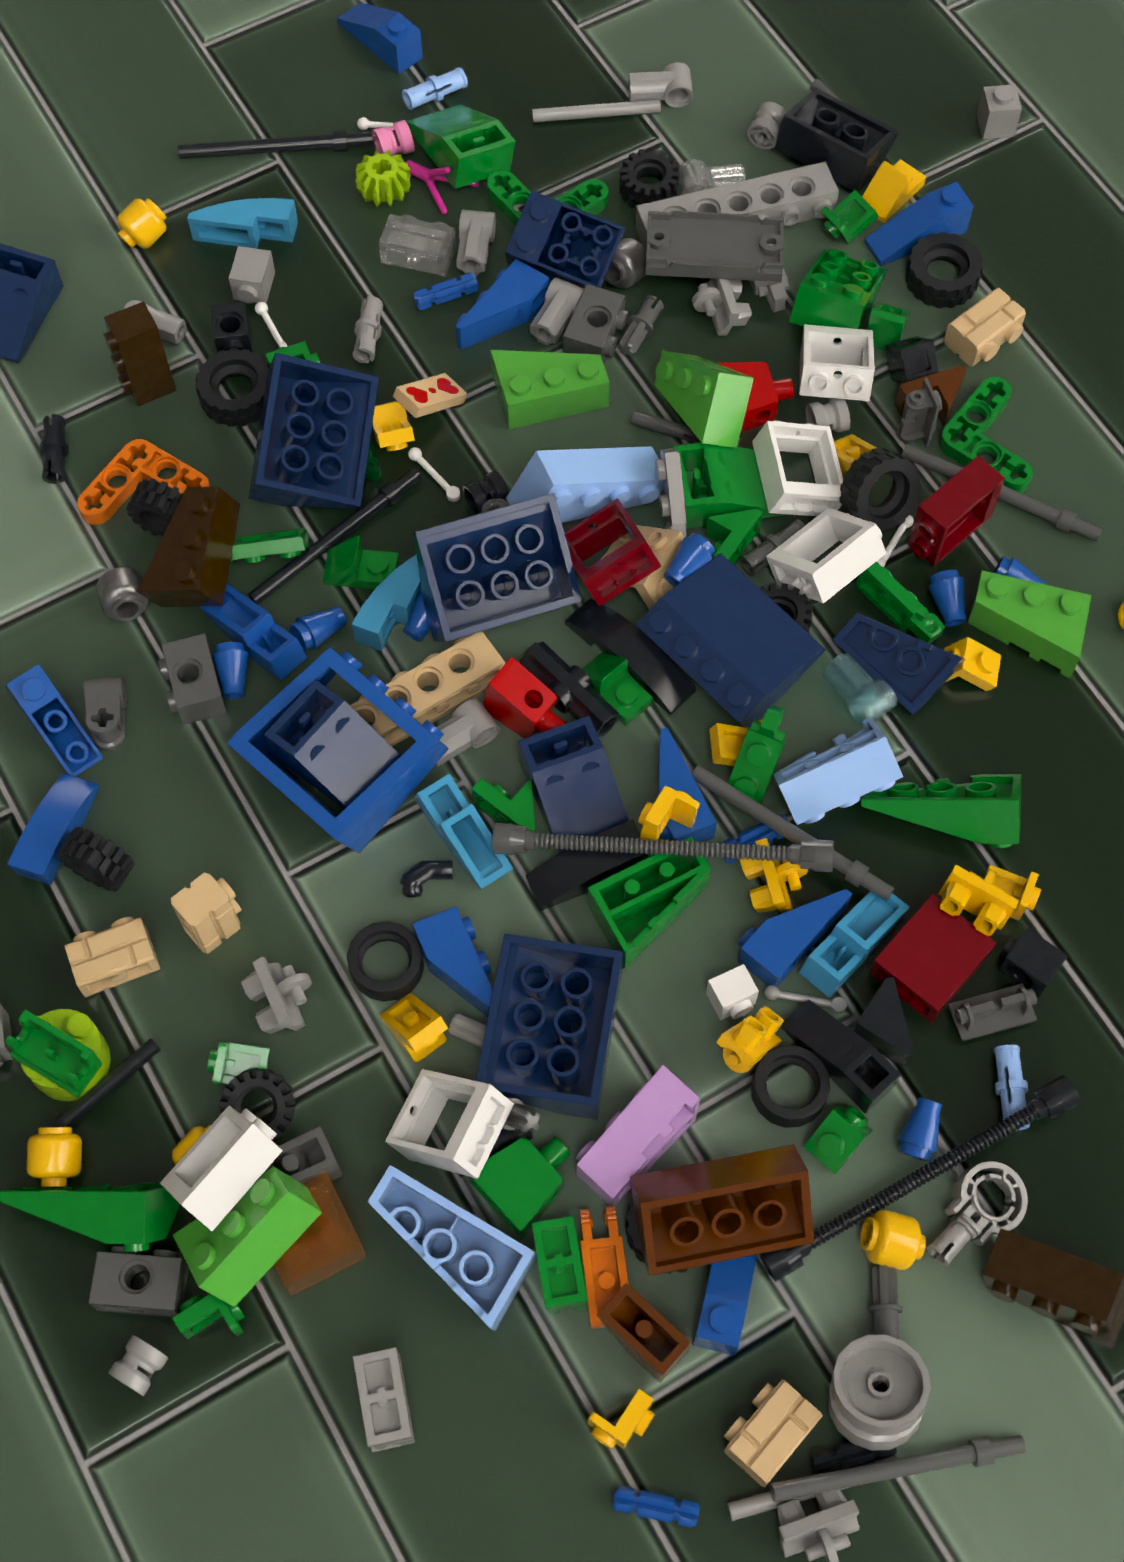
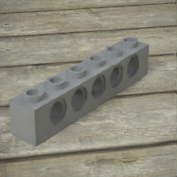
M826 162L637 205L635 228L641 244L646 248L648 211L667 212L668 215H672L674 211L758 215L761 220L765 217L784 218V226H791L802 221L824 218L821 210L825 206L831 212L836 208L839 190Z

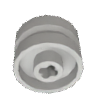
M866 1335L850 1342L838 1355L827 1395L829 1415L837 1430L851 1443L869 1450H891L906 1443L917 1431L931 1389L929 1372L919 1353L904 1341L888 1335Z

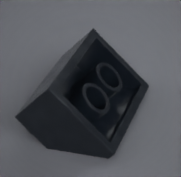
M815 88L783 116L775 149L786 154L788 158L797 160L806 166L826 162L836 182L847 189L859 192L873 179L896 140L899 131Z

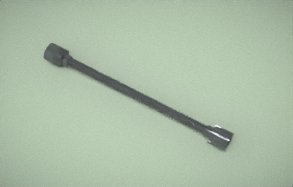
M495 823L492 836L494 854H527V850H536L539 847L541 849L544 847L546 849H549V847L554 849L555 847V849L560 848L561 850L564 848L568 850L570 848V850L575 849L576 851L579 849L583 851L585 849V851L595 850L598 852L600 850V852L615 851V853L620 851V853L630 852L631 854L633 852L635 854L639 852L640 854L650 853L651 855L654 853L655 855L659 853L660 855L664 853L669 855L670 853V856L674 854L675 856L679 854L683 856L685 854L686 857L689 855L691 857L694 855L695 857L699 855L704 857L705 855L706 858L709 856L711 858H714V856L719 858L720 856V858L725 857L726 859H729V857L731 859H734V857L739 859L741 857L742 860L746 857V860L750 858L751 860L755 858L760 860L761 858L762 861L765 859L767 861H770V859L775 861L776 859L778 862L780 860L782 862L787 860L790 864L800 865L801 869H809L815 872H833L834 840L801 841V845L791 844L787 848L786 846L782 848L777 846L776 848L775 845L772 847L770 845H767V847L762 845L761 847L759 844L757 846L755 844L751 846L750 844L746 846L742 844L740 846L739 843L736 845L734 843L731 845L730 843H726V845L721 843L720 845L719 842L716 844L714 842H711V844L706 842L705 844L704 842L699 843V841L695 843L694 841L684 842L683 840L681 842L679 840L675 842L674 840L670 842L666 840L664 842L663 839L660 841L659 839L655 841L654 839L650 841L645 839L644 841L643 838L640 840L639 838L635 840L634 838L630 840L625 838L624 840V837L620 839L616 837L614 839V837L609 838L608 836L605 838L601 836L599 838V836L589 837L586 835L584 837V835L569 836V834L565 836L564 834L550 835L547 833L545 835L541 833L540 835L537 831H531L526 826L510 823Z

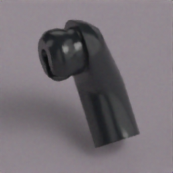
M420 861L402 874L400 884L403 885V895L409 898L420 897L423 892L422 884L428 880L453 879V861Z

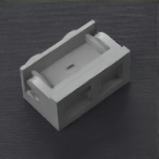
M397 1348L353 1356L367 1446L371 1447L373 1453L415 1443L401 1359Z

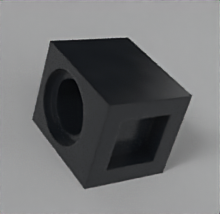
M245 301L211 305L213 336L217 353L221 350H230V348H237L238 350L247 349L253 353L250 321Z
M914 336L885 345L891 379L905 383L939 372L933 340Z
M1027 928L1020 939L1013 935L1001 951L1000 955L1005 960L999 971L1015 983H1023L1026 990L1033 989L1036 997L1039 998L1068 955Z

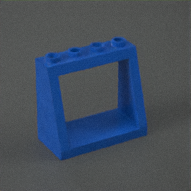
M330 647L242 726L227 744L336 841L361 853L449 748L440 741L444 734L427 719L421 725L412 717L416 710L400 696L395 702L385 694L389 687L373 673L368 679L358 671L362 664L345 650L340 656ZM336 674L340 675L417 741L340 814L333 810L269 753L264 736L265 732L315 679L326 687Z

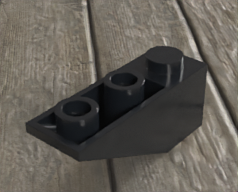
M809 999L780 1026L799 1047L811 1050L823 1061L829 1072V1077L865 1114L894 1088L901 1076V1073L872 1044Z

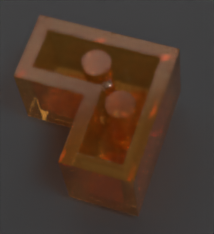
M327 1172L303 1184L309 1189L322 1213L274 1264L290 1296L367 1257Z

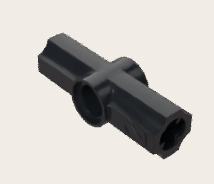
M544 641L541 643L536 642L526 650V653L520 659V664L556 694L558 699L555 708L563 714L569 712L576 720L589 716L598 737H603L612 730L615 723L619 720V712L594 690L592 681L581 668L576 665L570 667Z

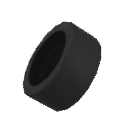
M385 921L373 923L365 927L353 938L347 953L351 979L357 989L370 999L383 1002L399 1000L412 992L421 980L424 969L421 945L414 933L401 924ZM392 941L399 943L405 948L409 957L406 972L401 977L389 982H378L369 978L363 970L362 964L364 953L368 948L378 942Z
M796 1045L780 1046L767 1052L758 1062L751 1082L752 1100L758 1112L770 1123L784 1128L801 1127L812 1122L823 1110L831 1089L829 1072L823 1061L811 1050ZM783 1064H793L802 1067L810 1074L814 1081V1094L807 1105L799 1109H786L778 1106L771 1100L767 1092L766 1082L769 1074L776 1067Z

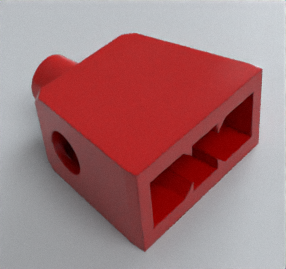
M765 362L717 363L754 378L741 433L763 426L767 421L776 420L778 401L794 398L792 379L772 380L768 364Z
M513 657L506 662L488 683L483 701L484 707L495 720L522 738L531 737L538 731L545 732L567 724L553 713L558 699L556 694Z

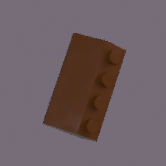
M794 1144L630 1176L634 1212L649 1276L814 1243L808 1169Z

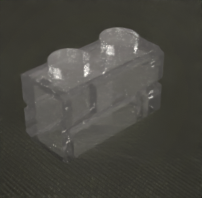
M390 214L379 240L381 263L446 277L450 261H452L456 250L455 228L449 227L446 223L440 221L430 223L417 220L412 215L398 216Z

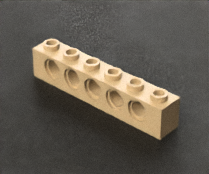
M480 631L472 635L460 637L452 647L441 653L429 655L421 665L410 671L398 673L386 684L389 689L385 694L394 702L400 696L416 710L412 717L421 725L426 719L433 723L457 709L464 702L486 692L488 683L505 665V661L485 634ZM459 667L468 669L463 673L453 672L454 669ZM428 685L437 687L429 692L421 690ZM363 695L358 701L350 705L366 722L373 723L371 727L391 746L410 736Z

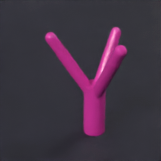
M408 160L406 163H408L410 168V174L426 182L441 213L445 215L447 209L434 182L435 180L449 182L443 174L450 173V167L429 169ZM479 182L467 186L478 187Z

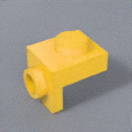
M398 401L375 406L372 424L375 438L380 448L386 447L387 451H396L406 448L407 442L415 441L412 426L407 419L406 410Z
M969 637L944 648L945 651L966 659L947 681L959 676L985 691L997 687L1001 661L1000 654Z
M716 723L712 726L709 732L713 763L734 766L749 728Z
M665 785L655 803L647 802L638 820V823L643 825L640 839L643 838L644 841L645 839H649V841L654 839L655 841L660 837L670 819L691 828L696 820L700 803L692 799L687 793L676 791Z
M990 865L987 872L991 869L997 873L992 883L1005 890V893L1019 900L1018 905L1010 916L1019 921L1025 910L1033 911L1041 889L1035 887L1039 874L1031 871L1026 879Z
M638 1389L615 1426L595 1412H592L588 1418V1425L594 1428L590 1435L611 1450L615 1444L624 1449L634 1432L642 1437L653 1420L655 1414L649 1410L652 1406L653 1398Z

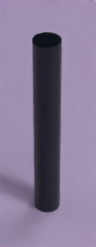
M150 1038L55 1118V1120L61 1127H71L160 1052L161 1049Z

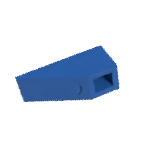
M515 259L507 269L504 268L500 271L495 283L488 291L485 290L478 296L476 304L468 313H463L457 320L455 325L457 347L462 350L531 321L544 304L545 295L549 287V277Z
M39 664L6 684L5 688L68 775L75 777L103 759L101 753Z
M456 906L413 923L414 935L421 945L422 955L429 972L488 1017L494 987H491L486 974L491 973V968L484 951L476 952L471 940L476 939V933L469 917L461 918Z

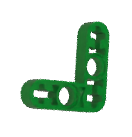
M497 170L491 173L487 179L488 197L516 226L522 212L516 211L513 207L519 203L526 204L530 191L511 172ZM590 179L555 200L592 215H597L607 207L609 192L607 185L603 181Z
M989 377L979 385L944 427L939 447L946 456L964 467L975 459L979 453L986 452L991 454L995 461L989 465L996 471H998L1001 463L1005 464V466H1002L1001 471H998L1005 477L1003 485L1023 493L1027 490L1033 476L1031 465L983 435L1006 408L1011 396V386L1005 379ZM998 392L1000 395H995L989 405L986 402L988 395ZM978 412L983 415L985 420L975 423L970 421L966 414ZM961 429L965 432L962 441L959 440L956 443L950 441L958 437ZM1015 473H1018L1021 477H1017L1014 480L1010 478V475L1013 476Z

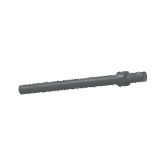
M906 444L902 452V456L910 461L949 478H952L963 469L958 465L909 444ZM1004 485L1002 486L998 499L1055 523V528L1068 534L1070 531H1073L1091 540L1098 541L1103 528L1077 518V513L1066 508L1061 511Z
M698 765L692 772L696 782L796 845H801V841L817 840ZM834 850L833 868L844 874L846 881L857 888L860 885L885 901L890 898L895 889L894 887L870 873V868L858 860L852 862Z
M1021 1435L991 1441L988 1437L969 1440L968 1445L770 1483V1494L773 1502L970 1463L975 1467L993 1464L995 1458L1025 1453L1026 1447Z

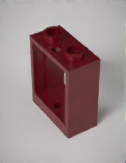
M980 456L973 459L918 506L907 543L911 547L912 552L918 558L925 559L933 567L992 517L1005 477Z
M618 498L564 532L573 566L599 606L662 567ZM595 523L594 527L589 528V524ZM625 534H630L632 537L631 541L586 568L583 561Z

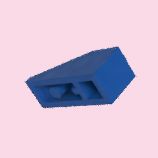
M360 2L337 18L339 25L398 74H401L423 58L420 29L399 12Z
M957 182L927 193L867 236L864 243L878 264L883 266L910 255L911 249L914 245H917L918 240L926 238L929 234L946 232V234L954 233L961 235L966 233L974 205Z
M668 727L660 730L657 798L666 785L676 791L687 793L692 799L698 801L700 805L696 820L691 828L670 819L658 839L659 841L663 839L664 842L666 840H669V842L671 840H674V842L679 840L681 842L692 836L695 842H705L714 838L717 822Z
M844 889L769 918L757 930L751 927L738 943V946L741 947L738 962L741 965L744 964L747 970L767 986L774 985L778 987L847 909L852 893Z
M757 1254L711 1264L693 1342L694 1346L735 1356L740 1343Z

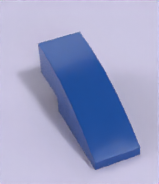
M227 583L222 606H200L201 610L233 642L244 644V649L249 653V657L279 681L307 658L298 638L277 625L268 611Z
M63 773L42 799L20 836L7 863L12 871L17 875L51 885L61 863L57 853L75 827L83 826L100 786L97 783Z

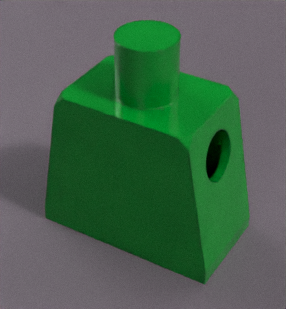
M523 1137L489 1157L478 1179L468 1176L469 1182L517 1237L522 1240L532 1229V1223L537 1222L564 1188L563 1178L555 1169L569 1158L571 1154L557 1137L552 1138L539 1151L527 1138Z

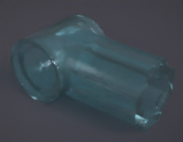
M841 653L824 669L823 677L847 701L849 712L860 725H862V721L869 717L877 721L896 707L897 698L891 687L881 679L874 681L848 653Z

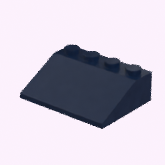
M275 353L267 374L248 499L280 506L359 509L361 507L379 377Z
M554 493L413 532L423 602L434 641L447 642L582 601Z
M721 553L662 596L636 624L745 728H750L754 720H760L771 704L774 705L826 651L821 644Z
M504 933L476 1081L491 1084L506 1098H517L523 1104L558 1114L598 1120L623 971V951Z

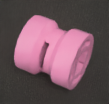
M405 120L395 122L390 128L380 127L372 131L375 147L379 154H385L390 150L393 156L398 153L406 155L415 150L413 138Z

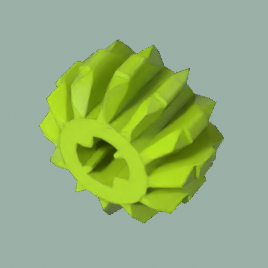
M375 150L374 156L364 155L362 163L357 164L356 188L364 197L365 202L374 200L377 207L382 202H387L391 207L394 199L403 201L404 193L409 192L411 186L410 168L408 163H405L402 159L401 154L393 156L390 150L385 154H379Z

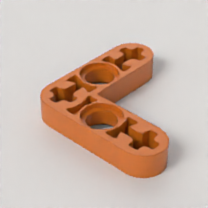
M135 439L127 443L78 498L77 505L85 522L91 525H99L112 517L135 491L139 482H142L144 479L148 481L157 479L159 484L165 481L171 488L174 486L178 487V492L181 494L188 488L187 486L190 488L210 487V483L204 474L149 441ZM144 454L146 455V458H144V459L140 458V457L143 456ZM135 455L139 456V457L134 461V458H133V457H134ZM165 468H173L177 471L175 476L170 479H161L158 477V474ZM123 476L127 478L126 483L121 487L113 488L108 485L113 477ZM101 503V508L98 509L93 507L91 510L89 509V506L91 504L93 506H98Z

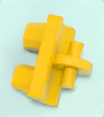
M767 838L755 841L756 846L758 844L761 847L762 845L766 847L769 845ZM741 857L739 858L745 877L748 880L762 875L766 877L767 885L749 890L753 907L758 913L778 909L782 914L793 910L785 881H788L791 891L801 889L802 886L799 878L807 874L808 869H801L800 865L790 864L787 860L780 865L776 859L775 861L771 859L770 861L766 859L762 861L761 858L760 860H756V858L754 860H751V858L746 860V857L742 860Z
M957 865L953 868L938 894L942 896L941 910L952 916H959L963 909L977 916L973 923L975 929L987 936H991L997 928L999 930L1003 928L1018 905L1019 900L1005 893V890L992 883L997 874L995 871L989 869L986 876L982 878L972 871L968 872Z
M764 1006L755 1017L752 1015L748 1016L737 1025L722 1033L716 1043L724 1047L723 1059L725 1064L737 1073H745L751 1070L767 1052L776 1049L782 1042V1039L775 1035L784 1020L769 1007Z

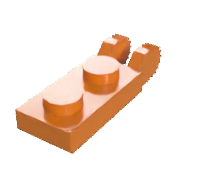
M615 1206L605 1207L604 1221L608 1230V1237L593 1239V1222L589 1209L579 1210L583 1241H580L591 1329L605 1327L597 1315L626 1283L628 1284L623 1239L618 1233Z

